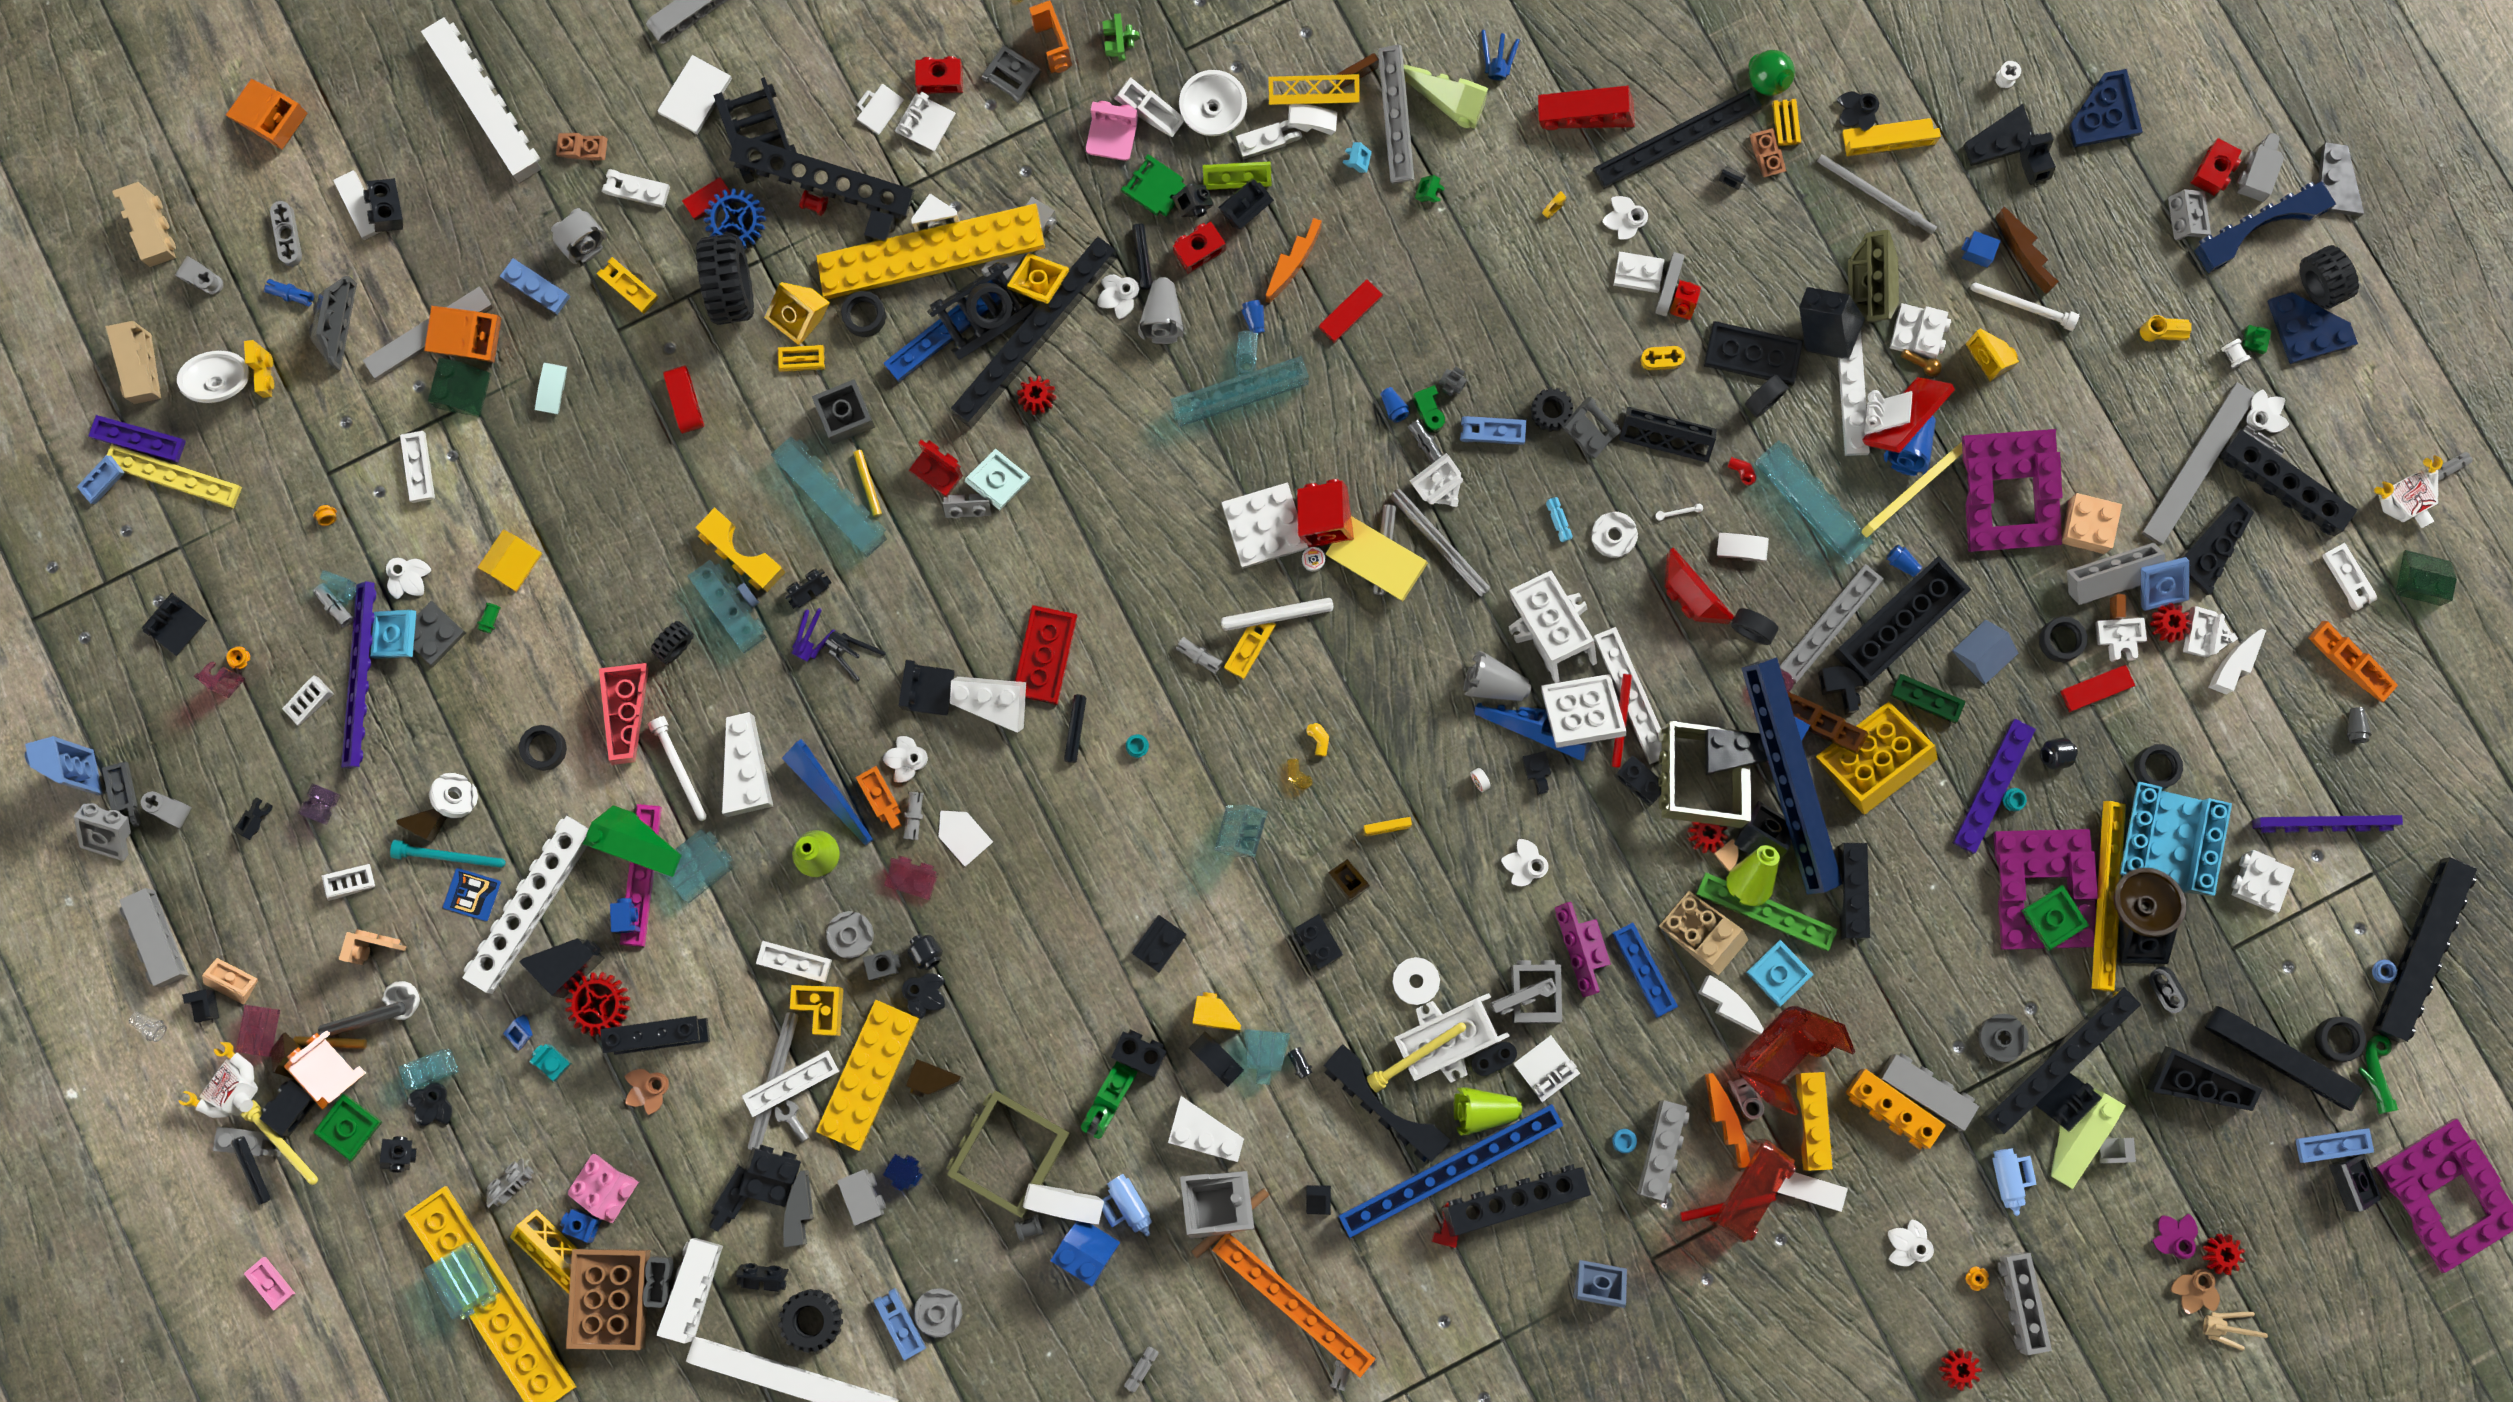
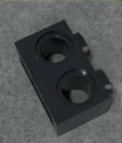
M395 178L367 181V190H363L365 204H370L371 210L367 211L369 224L374 225L375 232L403 230V217ZM382 193V194H385L386 196H384V197H377L376 194ZM388 214L389 217L382 218L379 215Z
M1633 755L1614 775L1616 779L1649 807L1661 795L1659 777Z
M1131 1029L1128 1033L1123 1031L1111 1058L1156 1078L1167 1054V1051L1163 1050L1164 1044L1151 1039L1150 1043L1141 1040L1143 1035ZM1127 1041H1133L1136 1044V1050L1132 1054H1125L1123 1051V1045ZM1148 1051H1155L1158 1055V1059L1154 1064H1147L1144 1059Z

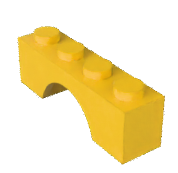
M715 507L695 527L700 532L698 537L706 545L712 543L717 547L715 552L724 561L729 558L734 563L731 567L741 576L744 573L751 578L748 582L758 591L762 588L768 592L786 573L766 553L754 557H747L737 553L733 546V533L736 527Z
M1825 1072L1795 1074L1797 1098L1801 1106L1803 1119V1142L1801 1145L1803 1170H1831L1833 1167Z

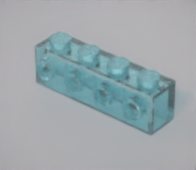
M709 560L690 573L688 578L736 645L745 654L767 638L763 632L766 630V627L759 618L754 620L750 614L753 609L746 600L741 602L737 596L740 593L738 588L732 581L730 583L726 581L724 576L727 573L719 563L715 565Z

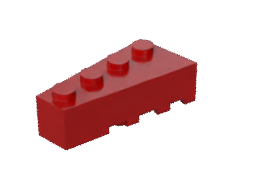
M1629 85L1538 95L1539 123L1542 129L1635 127L1634 100Z

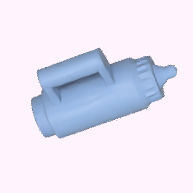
M2013 1148L1993 1151L1994 1158L1992 1159L2001 1200L2006 1208H2011L2014 1215L2018 1216L2020 1214V1207L2025 1205L2024 1198L2026 1195L2024 1187L2037 1185L2031 1156L2017 1158ZM2018 1162H2022L2026 1183L2022 1181Z
M1124 1174L1107 1183L1110 1188L1108 1190L1110 1195L1102 1199L1104 1201L1102 1212L1111 1227L1126 1220L1128 1226L1135 1233L1140 1231L1145 1236H1150L1149 1224L1152 1223L1150 1213L1130 1179H1126ZM1113 1198L1123 1215L1120 1219L1116 1217L1108 1203V1200Z

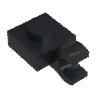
M1546 752L1523 756L1522 761L1527 779H1535L1538 794L1548 793L1549 787L1545 776L1551 775V770Z
M256 797L252 801L250 810H245L234 831L242 837L251 840L252 836L260 829L262 821L260 817L269 814L273 805L267 802L260 809L259 806L262 800Z

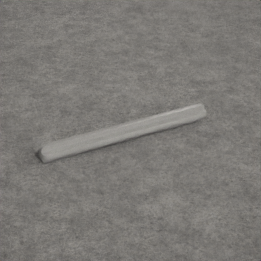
M1400 489L1395 490L1391 494L1392 501L1478 595L1484 596L1490 589L1487 583Z
M786 1013L766 1082L783 1073L799 1017L796 1013ZM772 1107L756 1116L748 1144L749 1150H752V1147L759 1149L760 1145H762Z

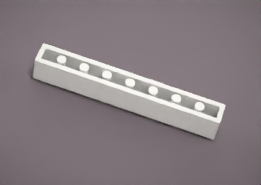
M442 18L422 30V34L517 182L520 183L540 171L542 168L538 164V161L541 160L534 148L530 150L526 145L530 141L522 130L518 132L515 128V125L518 124L511 112L506 113L503 109L507 105L499 94L495 96L492 92V89L495 88L488 76L484 78L480 73L484 69L476 58L472 60L469 56L472 51L465 40L461 42L457 37L461 33L455 24H449L445 18Z

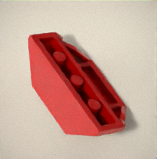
M1674 547L1670 549L1666 558L1665 588L1667 589V595L1673 601L1677 600L1682 606V612L1689 619L1693 618L1696 622L1729 624L1735 616L1689 566Z

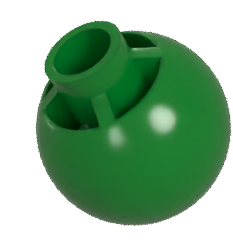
M1767 50L1754 55L1749 61V78L1752 86L1759 93L1775 96L1785 92L1791 86L1795 77V67L1793 61L1786 53L1779 50Z

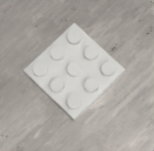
M1288 482L1222 502L1242 569L1308 549L1306 543L1298 535V513Z
M1610 674L1541 686L1556 748L1626 736V728Z

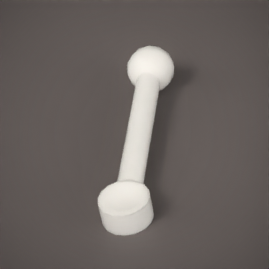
M1696 504L1694 507L1666 513L1658 511L1655 518L1658 521H1662L1665 517L1693 511L1700 513L1703 510V506Z

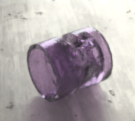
M312 783L306 794L309 799L308 801H303L298 814L327 825L333 814L330 809L336 807L341 795Z

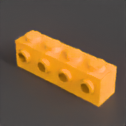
M1860 1069L1845 1092L1850 1096L1848 1099L1850 1102L1860 1108L1863 1105L1869 1109L1870 1112L1868 1114L1880 1122L1883 1119L1889 1123L1890 1126L1888 1128L1900 1136L1903 1133L1909 1137L1910 1140L1908 1142L1919 1150L1922 1147L1930 1149L1946 1126L1867 1069Z

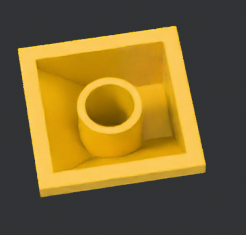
M1028 253L1008 283L1007 289L1048 304L1068 274L1069 268Z
M781 282L764 318L796 344L800 345L823 319L830 302L811 288Z
M1981 328L1965 343L1990 382L2014 368L2019 362L2018 355L2012 347H2009L2006 342Z
M1203 992V996H1197L1193 1025L1241 1032L1240 1023L1224 1002L1217 998V994Z

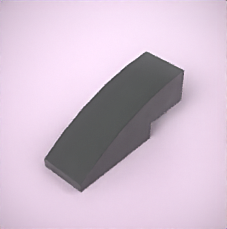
M808 1170L799 1172L787 1201L783 1228L784 1247L807 1244L804 1220L814 1218Z

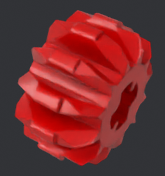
M1038 375L1036 381H1033L1032 377L1029 376V384L1021 382L1023 389L1017 390V394L1020 396L1018 403L1019 405H1024L1023 409L1025 412L1031 409L1032 414L1036 415L1037 409H1040L1041 413L1045 414L1044 407L1052 409L1053 405L1050 401L1056 400V395L1052 394L1055 392V387L1049 386V379L1042 382L1041 376ZM1038 392L1040 398L1035 399L1033 393Z
M2169 603L2166 607L2163 605L2158 607V612L2152 614L2155 620L2150 622V626L2156 627L2152 634H2161L2159 641H2164L2167 638L2169 643H2173L2175 640H2183L2184 635L2190 633V629L2187 626L2193 622L2186 620L2190 612L2182 613V606L2179 605L2175 608L2173 603ZM2170 620L2174 623L2172 626L2168 624Z
M1691 822L1694 827H1689L1688 832L1694 834V836L1689 837L1688 840L1689 842L1696 840L1697 843L1693 847L1695 850L1702 846V853L1705 854L1709 847L1710 851L1715 853L1717 851L1716 846L1719 848L1724 847V843L1721 840H1727L1728 835L1722 834V832L1728 829L1727 826L1720 827L1715 824ZM1704 828H1706L1707 831H1712L1713 835L1710 836L1711 839H1709L1708 836L1704 837L1703 832L1706 831Z
M2216 1234L2215 1239L2209 1237L2207 1241L2210 1246L2202 1247L2204 1251L2208 1252L2207 1255H2203L2201 1258L2203 1260H2210L2206 1267L2208 1269L2214 1268L2215 1274L2220 1275L2222 1272L2225 1275H2231L2232 1270L2239 1271L2240 1267L2237 1263L2245 1262L2243 1258H2240V1254L2245 1253V1250L2238 1249L2241 1242L2233 1240L2230 1234L2225 1236ZM2221 1251H2223L2225 1254H2227V1255H2226V1258H2224V1256L2220 1255V1254H2221Z
M1957 1348L1956 1354L1952 1350L1948 1351L1950 1359L1941 1358V1361L1946 1363V1365L1940 1366L1939 1371L1946 1372L1942 1375L1941 1379L1943 1381L1949 1380L1948 1387L1954 1388L1957 1385V1389L1963 1391L1965 1386L1969 1389L1973 1388L1971 1380L1980 1381L1979 1377L1975 1376V1372L1980 1373L1982 1369L1975 1367L1979 1363V1359L1972 1358L1973 1353L1971 1351L1964 1353L1962 1348ZM1958 1365L1962 1366L1961 1368L1964 1369L1963 1374L1959 1373V1371L1956 1369Z

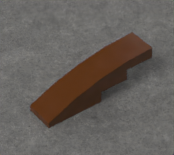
M2003 207L1997 214L1996 220L2004 239L2029 277L2047 295L2059 281L2043 267L2048 259L2032 245L2038 237L2006 207Z
M1787 691L1794 716L1810 725L1808 731L1858 755L1869 735L1867 731L1847 723L1844 718L1825 711L1822 706Z

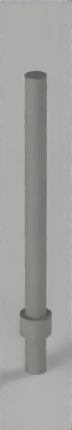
M1822 154L1818 159V163L1909 220L1908 223L1915 227L1917 225L1930 234H1933L1937 226L1922 218L1923 215L1916 210L1915 212L1911 211Z

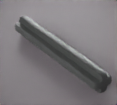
M397 1002L320 1025L318 1027L319 1035L328 1031L330 1033L328 1037L404 1015L406 1013L405 1005L403 1002Z

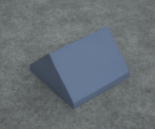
M1988 620L1982 622L1952 650L1984 685L2019 654L2009 633Z
M1579 1260L1573 1298L1625 1308L1627 1269Z

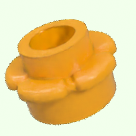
M323 505L317 509L313 516L319 525L328 526L337 520V510L328 505Z
M243 647L230 649L226 656L228 665L234 669L245 668L250 660L249 652L245 651Z
M1972 1267L1966 1274L1965 1280L1972 1290L1980 1291L1988 1287L1989 1274L1984 1268Z

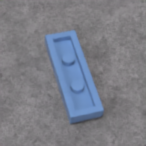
M514 258L500 275L504 281L556 315H558L570 298L569 294Z
M2369 1128L2295 1139L2300 1163L2374 1153Z

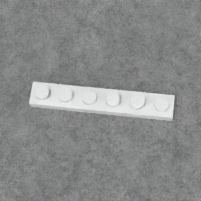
M1860 330L1850 359L1838 358L1845 456L1868 455L1870 453L1869 446L1865 445L1862 440L1866 435L1867 408Z
M1614 627L1595 635L1594 640L1619 696L1623 674H1632L1627 715L1650 765L1659 761V754L1662 751V742H1659L1661 728L1618 630Z

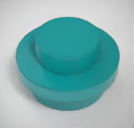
M1140 734L1132 735L1126 741V751L1134 758L1143 757L1149 750L1148 740Z
M2010 788L2004 793L2003 804L2009 811H2019L2026 805L2027 798L2022 790Z

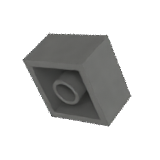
M855 379L812 396L827 436L832 444L875 428Z

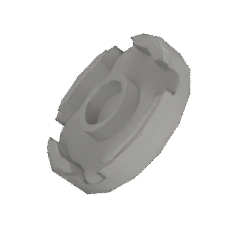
M847 911L839 913L831 920L826 931L828 946L835 954L843 958L852 959L860 957L869 950L873 943L874 931L872 924L865 916L857 912Z
M943 1288L931 1289L924 1293L917 1300L914 1308V1320L919 1329L924 1334L935 1338L945 1337L954 1332L959 1326L963 1315L962 1305L958 1297L951 1291Z

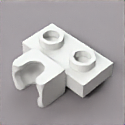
M2144 618L2095 622L2097 644L2109 645V659L2111 662L2121 658V651L2126 653L2128 661L2138 658L2137 643L2147 641Z

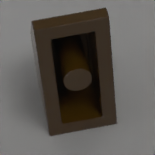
M916 1059L906 1086L911 1088L910 1093L923 1098L924 1094L932 1095L962 1082L963 1077Z

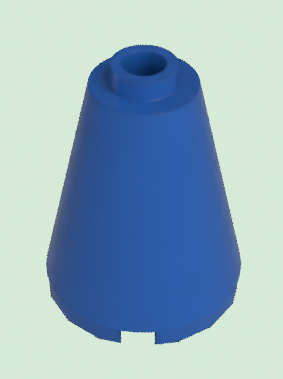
M1932 415L1900 453L1885 450L1884 460L1886 463L1888 460L1892 463L1891 468L1910 476H1917L1918 472H1923V475L1928 471L1936 423L1935 417Z

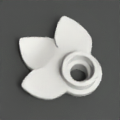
M1612 197L1611 202L1614 211L1606 215L1602 222L1607 228L1618 230V238L1620 240L1630 239L1636 234L1638 228L1646 224L1648 213L1643 207L1635 206L1628 197ZM1638 215L1640 220L1635 221L1632 216Z
M1108 275L1101 280L1105 290L1099 295L1097 305L1101 308H1114L1117 318L1123 319L1134 308L1133 299L1138 295L1139 285L1136 280L1130 277L1120 278L1117 275ZM1129 284V292H1124L1125 285Z
M2264 390L2258 391L2252 397L2251 410L2247 414V424L2256 431L2266 429L2269 432L2275 433L2285 429L2289 422L2280 416L2285 404V398H2268ZM2256 415L2260 418L2259 423L2255 420Z
M402 558L391 559L386 565V573L389 576L387 583L389 593L396 599H399L404 592L416 596L423 595L424 584L421 577L429 574L431 568L419 559L408 561ZM396 565L402 566V572L396 574L393 570Z
M907 736L897 737V748L888 750L882 758L887 766L895 769L894 782L898 783L911 780L916 770L922 769L928 761L926 751L917 747L914 740ZM917 754L918 760L913 762V756Z
M1525 839L1517 840V852L1508 854L1501 859L1504 867L1514 873L1511 883L1516 886L1529 885L1534 878H1541L1548 871V862L1543 856L1539 855L1537 846ZM1533 863L1540 864L1541 868L1539 871L1532 869Z
M1911 1220L1907 1229L1895 1228L1888 1231L1889 1239L1896 1248L1889 1257L1892 1263L1899 1266H1910L1915 1261L1926 1262L1932 1258L1934 1253L1933 1245L1927 1239L1925 1227L1918 1221ZM1919 1245L1926 1247L1924 1254L1917 1253Z

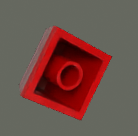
M1331 479L1326 481V484L1321 485L1310 483L1304 485V488L1297 489L1298 535L1309 548L1354 539L1348 489L1342 480Z

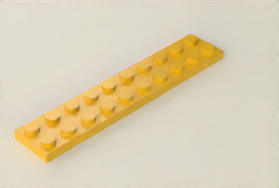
M1035 203L887 238L886 242L878 240L816 255L822 294L828 300L853 294L854 292L875 289L1045 249L1038 206Z
M447 1186L442 1187L404 1214L523 1401L556 1402L575 1389V1383Z

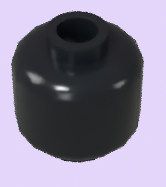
M2068 738L2048 740L2040 750L2041 761L2051 770L2071 767L2075 763L2078 754L2077 747Z
M918 934L910 940L911 945L907 950V954L917 968L930 970L941 962L942 959L940 957L943 951L933 936Z

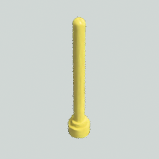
M1464 1023L1456 1024L1384 1072H1373L1367 1076L1370 1087L1378 1093L1386 1087L1389 1079L1464 1032L1466 1025Z
M252 1100V1109L248 1112H242L240 1115L246 1121L254 1122L311 1185H315L318 1182L317 1176L275 1130L259 1119L262 1116L261 1107L255 1100Z

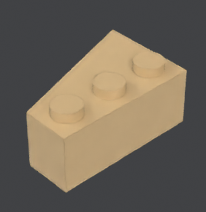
M139 182L113 190L114 197L121 200L125 209L121 211L123 219L128 218L132 230L129 233L141 261L152 267L175 259L174 250L176 246L173 239L168 235L167 229H169V224L166 218L162 216L160 209L163 208L160 198L157 195L154 196Z

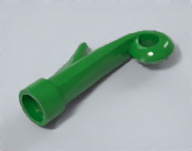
M2375 1035L2367 1043L2366 1059L2369 1073L2363 1068L2358 1069V1072L2367 1081L2374 1093L2379 1114L2399 1110L2396 1099L2392 1097L2378 1056L2388 1055L2392 1050L2390 1039L2384 1035ZM2378 1042L2384 1045L2383 1050L2376 1047Z

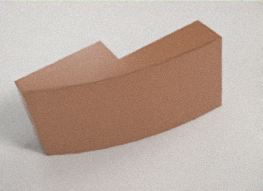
M1773 128L1750 134L1754 154L1763 177L1786 172L1781 149L1778 150Z
M559 133L556 155L571 159L605 160L608 139L604 136Z

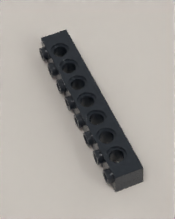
M736 134L729 161L734 162L735 168L747 171L748 167L757 170V175L769 178L770 174L779 176L778 181L791 185L792 181L801 183L800 188L813 192L814 188L823 190L822 195L835 199L836 195L845 197L844 202L856 206L858 202L867 204L866 209L880 211L881 208L889 211L888 214L894 215V218L901 219L902 215L908 216L915 192L911 188ZM753 151L761 153V160L758 163H752L750 160V155ZM775 158H782L784 162L780 170H774L772 167V162ZM797 165L805 166L806 172L804 176H795L794 169ZM822 171L826 172L828 180L824 184H818L816 175ZM843 178L848 179L850 182V187L846 191H840L838 188V182ZM865 185L870 186L872 189V194L868 198H862L860 195V189ZM886 192H891L894 196V201L890 205H885L882 202V196Z

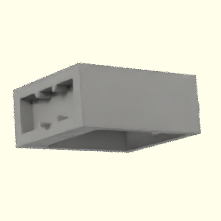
M1530 960L1517 961V965L1511 966L1512 993L1520 990L1519 972H1554V984L1557 992L1554 993V1013H1520V1003L1513 1006L1512 1023H1561V965H1555V960H1542L1541 965H1531Z

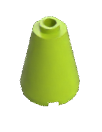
M813 830L806 832L798 838L793 847L792 857L795 866L800 872L810 877H820L833 871L838 864L840 852L836 840L830 834L824 831Z
M1767 845L1760 846L1730 870L1727 876V888L1733 897L1736 895L1744 905L1759 906L1771 897L1780 859L1776 849Z
M1466 1087L1457 1088L1460 1093L1454 1096V1120H1459L1460 1127H1456L1459 1135H1470L1515 1122L1522 1115L1521 1102L1517 1101L1516 1097Z

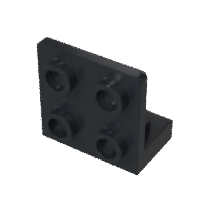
M906 660L898 706L906 711L947 716L950 707L951 680L954 679L955 671L918 665L915 661Z

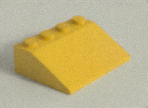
M1889 701L1856 725V727L1867 731L1869 734L1858 755L1833 743L1816 756L1817 761L1849 801L1864 815L1938 760L1935 745Z

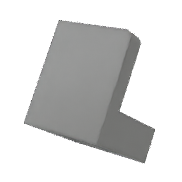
M2134 1138L2106 1139L2099 1149L2100 1163L2136 1162Z

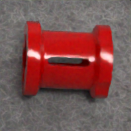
M804 190L799 207L800 209H810L817 212L819 216H822L827 208L828 197H820L812 194L811 191Z

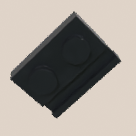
M1158 915L1131 953L1160 973L1187 934Z

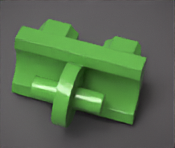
M1121 13L1114 14V19L1102 21L1104 36L1116 35L1115 41L1104 42L1106 56H1118L1119 61H1125L1124 42H1127L1128 48H1134V42L1140 39V34L1138 31H1134L1130 24L1126 25V31L1123 32Z

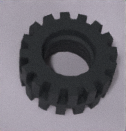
M1551 387L1548 390H1542L1536 395L1531 407L1532 420H1535L1537 426H1541L1540 429H1548V432H1552V430L1558 431L1572 415V399L1566 395L1565 391L1561 392L1559 388L1554 390ZM1546 402H1557L1562 410L1560 416L1557 418L1547 417L1542 409Z
M675 621L659 634V637L654 640L655 643L652 644L650 651L664 664L671 663L672 660L677 659V656L686 650L694 634L680 621Z

